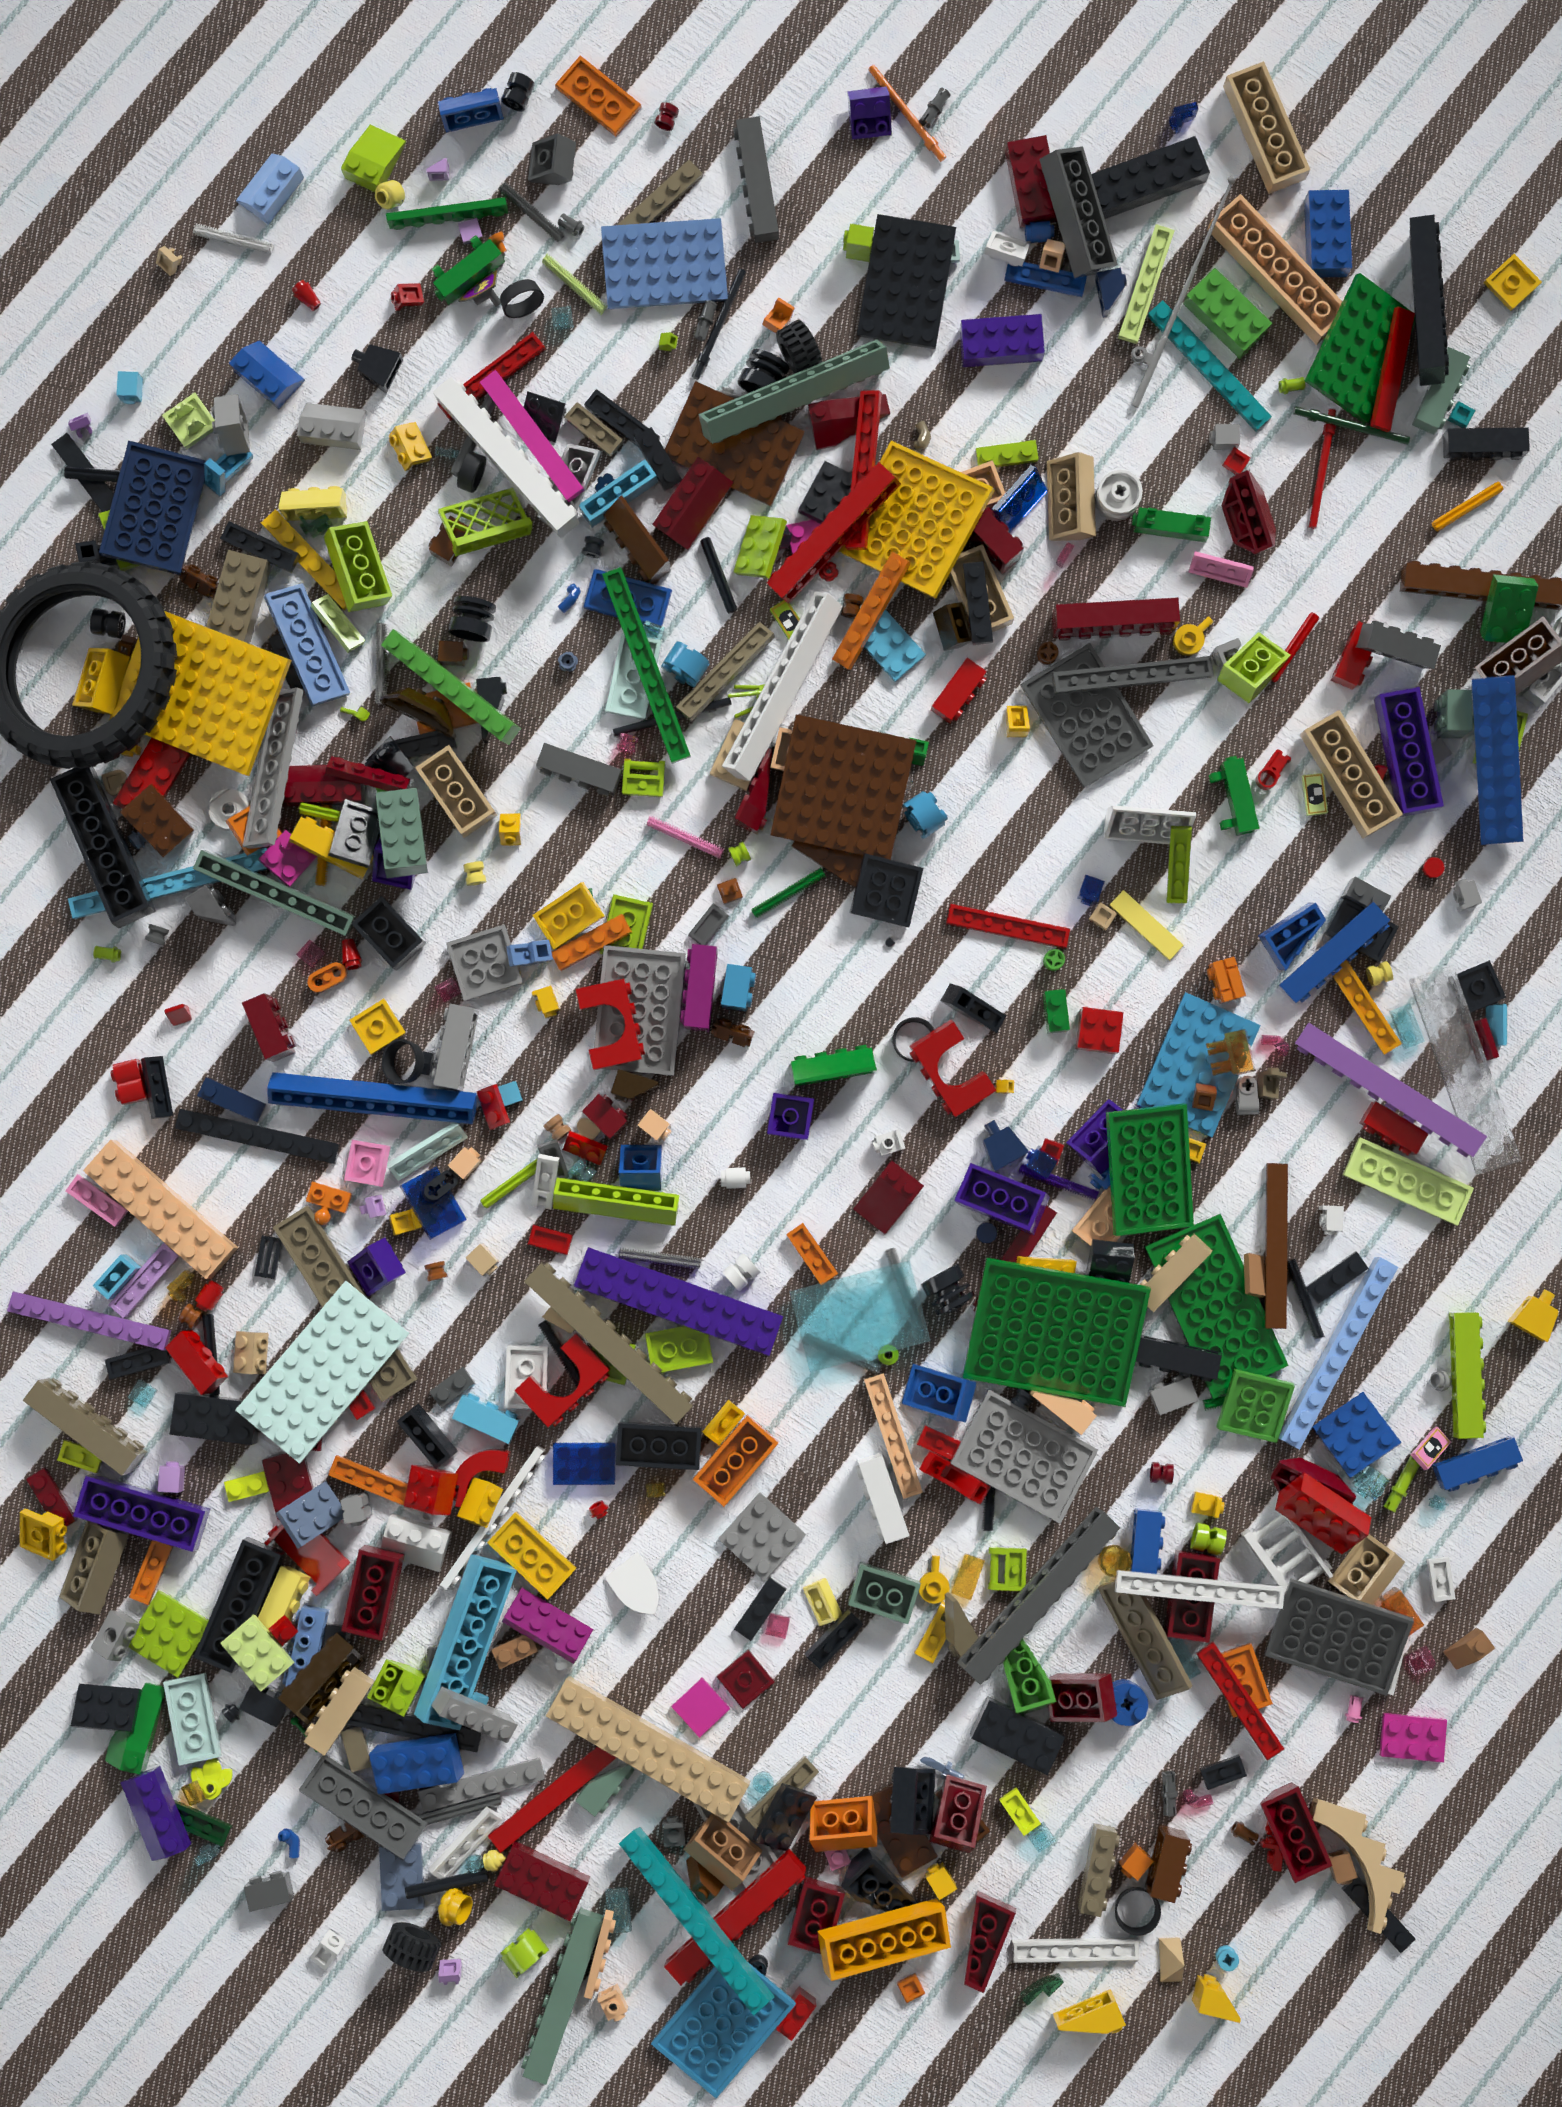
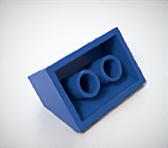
M485 88L481 92H469L460 97H447L442 101H438L446 133L504 120L497 88Z
M260 340L243 347L229 362V365L237 375L278 410L305 381L301 375Z

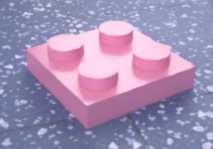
M352 1140L344 1180L383 1187L391 1146Z

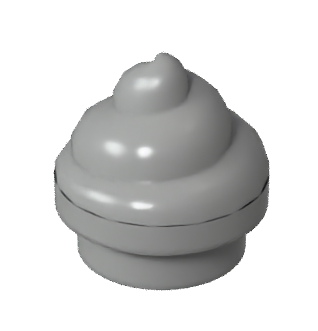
M1440 1370L1432 1373L1430 1377L1432 1388L1437 1391H1445L1451 1386L1452 1380L1448 1373Z

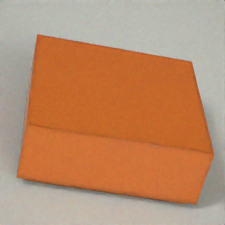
M916 1973L897 1982L906 2003L925 1994Z

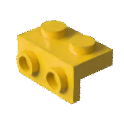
M416 422L395 426L389 434V442L394 447L398 462L402 465L404 471L409 470L412 465L431 460V453Z

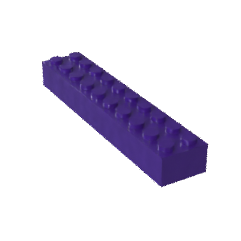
M589 1247L586 1250L574 1283V1287L766 1356H770L783 1316Z

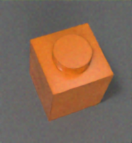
M1136 1843L1132 1845L1119 1861L1122 1867L1121 1872L1129 1879L1134 1877L1137 1881L1154 1862L1152 1857Z

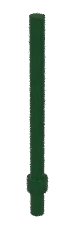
M1295 406L1293 410L1294 415L1305 417L1308 421H1320L1407 445L1410 441L1409 436L1391 431L1385 432L1368 425L1323 414L1316 409L1311 408L1308 410Z

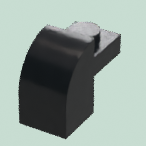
M96 540L75 543L78 562L101 563L109 566L118 565L116 559L99 555L101 545H97Z

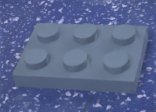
M326 1481L275 1513L297 1548L302 1547L344 1519L341 1503Z
M415 1843L404 1861L379 1846L382 1911L424 1909V1896L407 1899L405 1895L406 1886L424 1882L422 1843Z

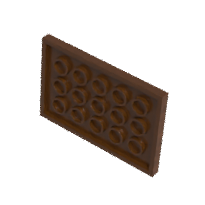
M695 381L665 447L671 461L690 469L696 458L700 457L734 482L731 487L732 489L772 507L806 432L775 418L762 422L757 427L741 431L738 435L729 436L719 443L712 444L703 436L699 414L734 400V398Z

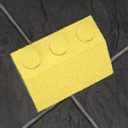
M330 486L328 489L310 487L308 490L302 491L297 488H291L281 493L279 511L286 521L347 518L346 493L339 486Z

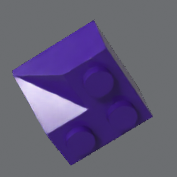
M773 1093L767 1134L808 1141L814 1099Z

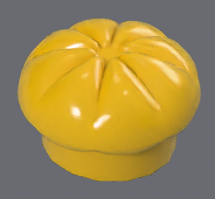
M459 1888L447 1890L438 1906L440 1922L445 1926H452L453 1924L462 1925L471 1913L473 1906L472 1897L463 1894Z

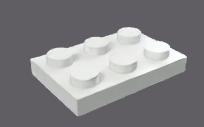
M507 1345L504 1408L531 1409L514 1391L531 1375L547 1391L549 1346Z

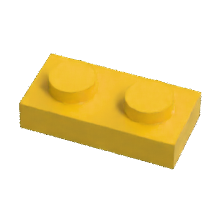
M728 1400L702 1432L717 1445H720L743 1418L745 1413Z

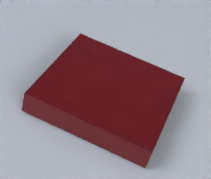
M749 1649L716 1675L742 1709L775 1683V1680Z

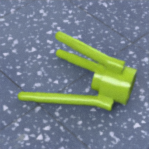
M765 684L734 685V689L755 691L728 694V697L756 696L757 701ZM754 706L735 714L734 717L738 718L750 713Z

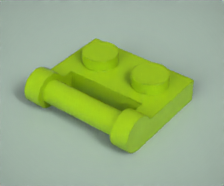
M625 758L622 795L663 797L665 761L642 762L631 761V759ZM630 770H658V775L630 774Z
M989 1547L991 1557L988 1589L1021 1591L1026 1585L1027 1549ZM999 1554L1005 1555L1004 1583H998Z

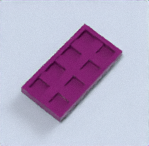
M521 1588L502 1620L506 1625L573 1664L576 1662L594 1630L524 1588Z

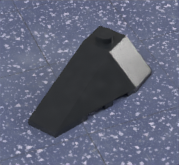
M869 1848L862 1849L851 1860L841 1886L856 1901L864 1902L876 1910L880 1909L885 1912L920 1903Z

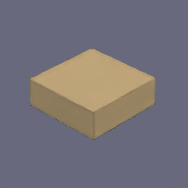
M1100 902L1088 920L1106 931L1117 913Z

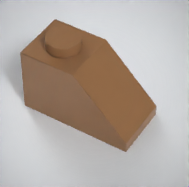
M1476 1627L1443 1653L1457 1670L1481 1660L1496 1648L1485 1633Z

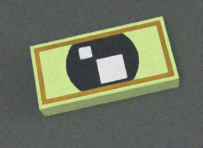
M1323 773L1302 775L1306 816L1327 814Z

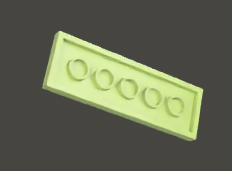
M1361 1137L1358 1138L1343 1173L1345 1177L1455 1226L1459 1225L1474 1189L1469 1185Z

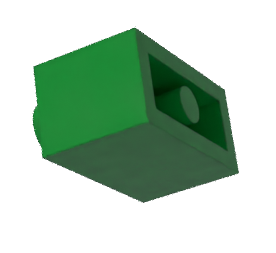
M1066 990L1044 991L1042 994L1047 1034L1068 1032L1070 1024Z

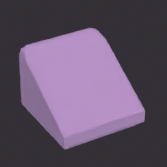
M447 158L427 168V175L430 181L449 180Z

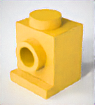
M550 985L532 991V995L538 997V1000H535L538 1012L542 1011L545 1019L556 1016V1012L560 1011L553 987Z

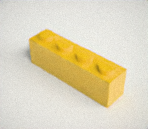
M306 816L305 819L301 817L289 841L362 880L368 868L328 856L335 831L326 826L324 829L317 826V822Z

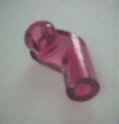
M1261 1036V1045H1273L1277 1049L1279 1056L1284 1057L1288 1055L1290 1050L1289 1044L1281 1036Z
M1192 1789L1183 1791L1184 1802L1195 1809L1214 1804L1211 1794L1198 1797L1194 1795Z

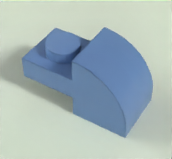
M549 940L533 941L506 947L510 967L529 966L553 960Z

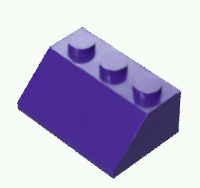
M1110 1099L1066 1142L1100 1175L1109 1167L1106 1112L1123 1110Z

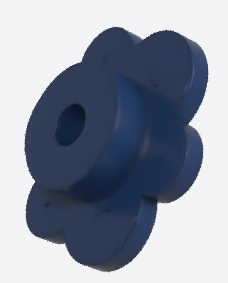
M610 473L604 474L603 477H598L595 490L598 492L605 487V484L608 485L615 479H613Z

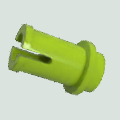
M1304 377L1289 380L1283 378L1282 381L1278 382L1279 392L1286 395L1288 392L1305 390Z
M95 946L93 957L94 959L111 960L112 963H115L121 959V949L117 947Z

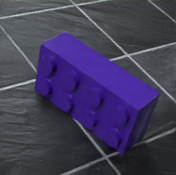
M1042 314L961 320L959 329L963 367L1043 361L1045 349Z
M970 1163L954 1201L962 1207L1034 1235L1050 1197L1046 1192Z

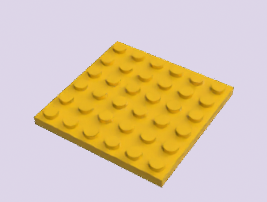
M890 441L880 463L897 478L901 485L870 517L867 550H847L844 545L838 552L881 572L893 551L911 562L901 583L936 599L995 489L896 442Z

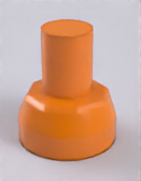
M498 232L488 238V240L491 239L502 254L507 252L503 244V232Z

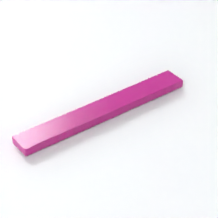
M494 370L481 380V385L566 500L571 502L585 490L498 372Z

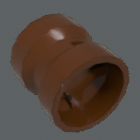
M852 593L844 594V607L841 609V616L855 619L860 606L863 604L864 597Z

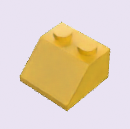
M1204 1974V1977L1197 1975L1192 2002L1198 2013L1240 2023V2016L1219 1981L1216 1980V1977Z

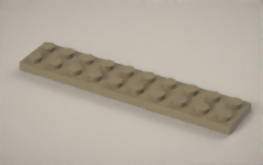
M309 1205L273 1227L322 1307L345 1281L366 1297L322 1225L315 1221V1214ZM397 1348L369 1383L381 1402L418 1380L399 1348Z

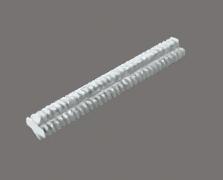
M196 223L193 229V233L197 236L212 238V240H219L221 242L224 241V243L236 244V246L248 247V249L260 250V252L271 254L274 248L270 241L267 242L266 240L265 243V240L262 241L261 239L260 241L259 239L258 241L257 238L253 240V237L250 238V236L248 239V236L246 237L245 235L241 237V234L238 235L237 233L236 236V233L233 234L232 232L231 234L230 232L229 234V231L226 232V230L224 233V230L221 231L220 229L219 231V229H214V227L212 230V227L209 228L208 226L207 228V226H202V224L200 227V224L197 225Z

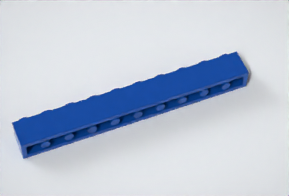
M272 1072L267 1087L268 1104L463 1124H473L477 1109V1093L276 1072Z

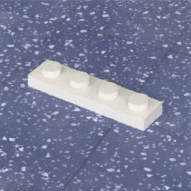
M486 1806L428 1868L431 1874L439 1879L450 1877L503 1820L500 1814Z

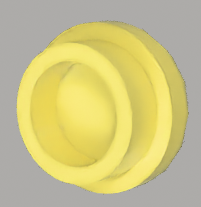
M490 1850L483 1856L485 1869L492 1872L498 1871L506 1860V1857L497 1850Z

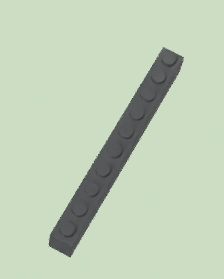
M1095 1507L957 1663L980 1685L988 1680L995 1668L1004 1662L1005 1657L1019 1645L1020 1640L1031 1632L1036 1622L1046 1615L1047 1610L1052 1604L1060 1599L1061 1594L1075 1582L1076 1577L1087 1569L1092 1559L1099 1555L1109 1540L1116 1536L1120 1527L1104 1511Z

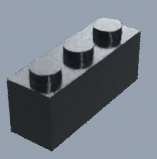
M419 1403L396 1421L435 1469L439 1468L458 1452Z

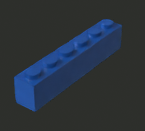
M1372 902L1282 981L1279 986L1295 1003L1298 1001L1303 1003L1311 996L1309 991L1314 987L1318 990L1327 981L1324 978L1330 973L1334 976L1342 969L1340 964L1345 960L1351 961L1358 954L1356 950L1359 947H1367L1374 940L1372 936L1376 932L1383 933L1389 927L1388 922L1390 919Z

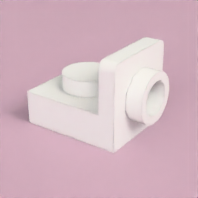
M328 1930L309 1958L327 1970L344 1946L345 1941L331 1930Z

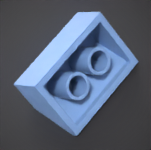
M271 154L237 198L236 202L269 225L304 179L300 167L284 156Z

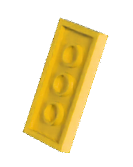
M517 1511L487 1542L547 1600L576 1569L564 1555Z

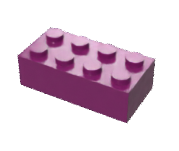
M692 944V949H688L687 961L690 963V969L685 971V983L688 984V989L683 990L682 1000L683 1004H686V1008L681 1010L680 1018L681 1024H684V1028L687 1030L710 1032L718 957L717 946Z

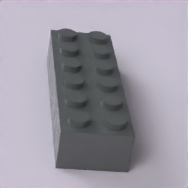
M1083 146L1058 149L1040 158L1042 171L1074 278L1096 275L1099 271L1109 270L1117 266L1118 263Z

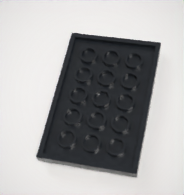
M877 214L857 330L858 337L936 349L957 227Z

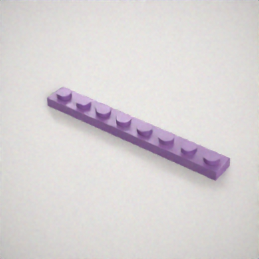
M14 1291L7 1308L8 1312L165 1351L171 1334V1330Z

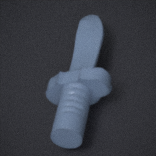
M930 1757L920 1759L923 1764L942 1772L940 1778L944 1780L946 1775L964 1778L962 1773L951 1769L952 1763L949 1761L946 1765H943Z

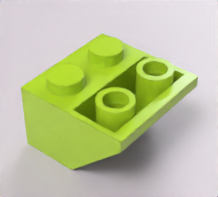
M386 1659L367 1698L404 1717L409 1711L426 1674L407 1664Z

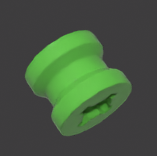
M1058 949L1048 951L1043 958L1044 966L1050 971L1059 970L1065 962L1064 954Z

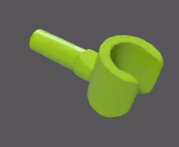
M343 707L340 709V712L355 716L361 721H366L370 715L363 707H360L357 712Z

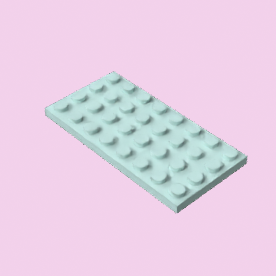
M345 1281L236 1408V1411L300 1464L410 1333L350 1283Z

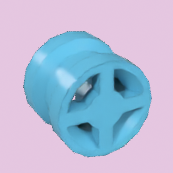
M1223 1945L1217 1949L1215 1957L1219 1966L1225 1971L1235 1970L1239 1964V1957L1235 1950L1228 1945Z

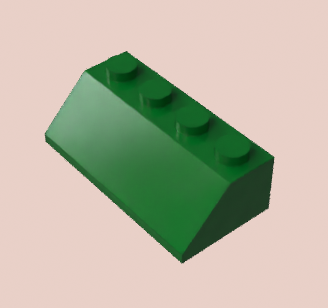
M867 1045L855 1046L853 1051H847V1048L834 1050L835 1054L827 1055V1052L815 1053L813 1058H807L806 1055L794 1057L795 1061H791L795 1087L876 1073L877 1068L872 1047L867 1048Z

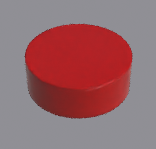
M1432 857L1424 862L1422 869L1428 878H1437L1443 874L1445 866L1441 859Z

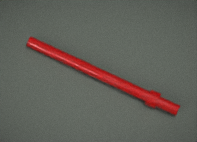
M1329 409L1328 415L1336 417L1337 410ZM1328 423L1324 424L1323 427L1324 439L1309 521V528L1311 529L1317 528L1331 441L1336 429L1335 425Z

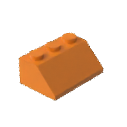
M865 1796L815 1801L810 1809V1842L815 1852L877 1847V1823L873 1797Z

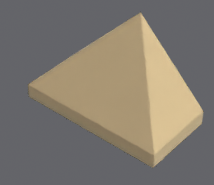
M1180 1937L1159 1938L1160 1981L1181 1982L1184 1972V1960Z

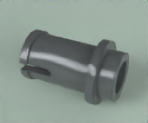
M565 213L560 216L563 220L558 219V225L572 232L573 236H580L583 233L584 225L582 221H576Z

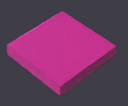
M703 1677L671 1705L699 1738L730 1710L727 1703Z

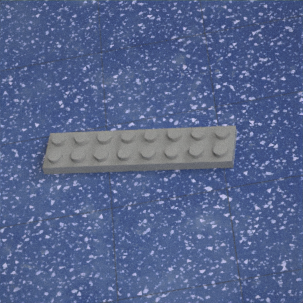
M300 688L280 691L262 741L242 847L253 849L275 845L304 690Z

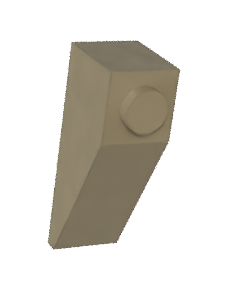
M947 1592L945 1594V1635L950 1645L947 1648L953 1657L958 1656L961 1658L978 1639V1636L957 1599Z

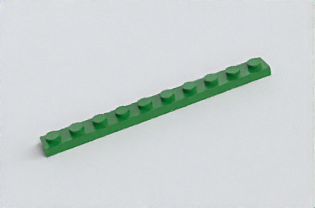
M619 567L603 573L602 576L671 763L674 764L690 758V752L622 568Z

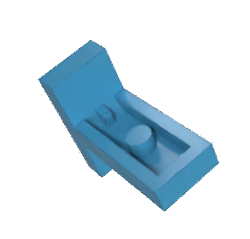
M251 452L229 456L224 454L216 462L209 458L204 463L205 485L220 497L225 493V483L253 459V454Z

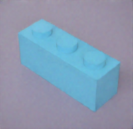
M472 1393L462 1395L452 1419L507 1444L511 1443L521 1419L517 1418L518 1414L510 1410L503 1412L498 1409V1405L489 1401L485 1404L479 1401V1396Z

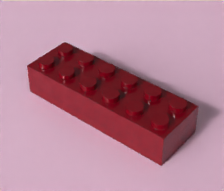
M1179 597L1056 604L1052 613L1053 638H1059L1060 641L1070 640L1071 637H1079L1081 640L1090 639L1091 636H1099V638H1110L1111 635L1129 637L1131 634L1139 633L1140 636H1149L1153 632H1160V635H1168L1175 631L1180 623Z

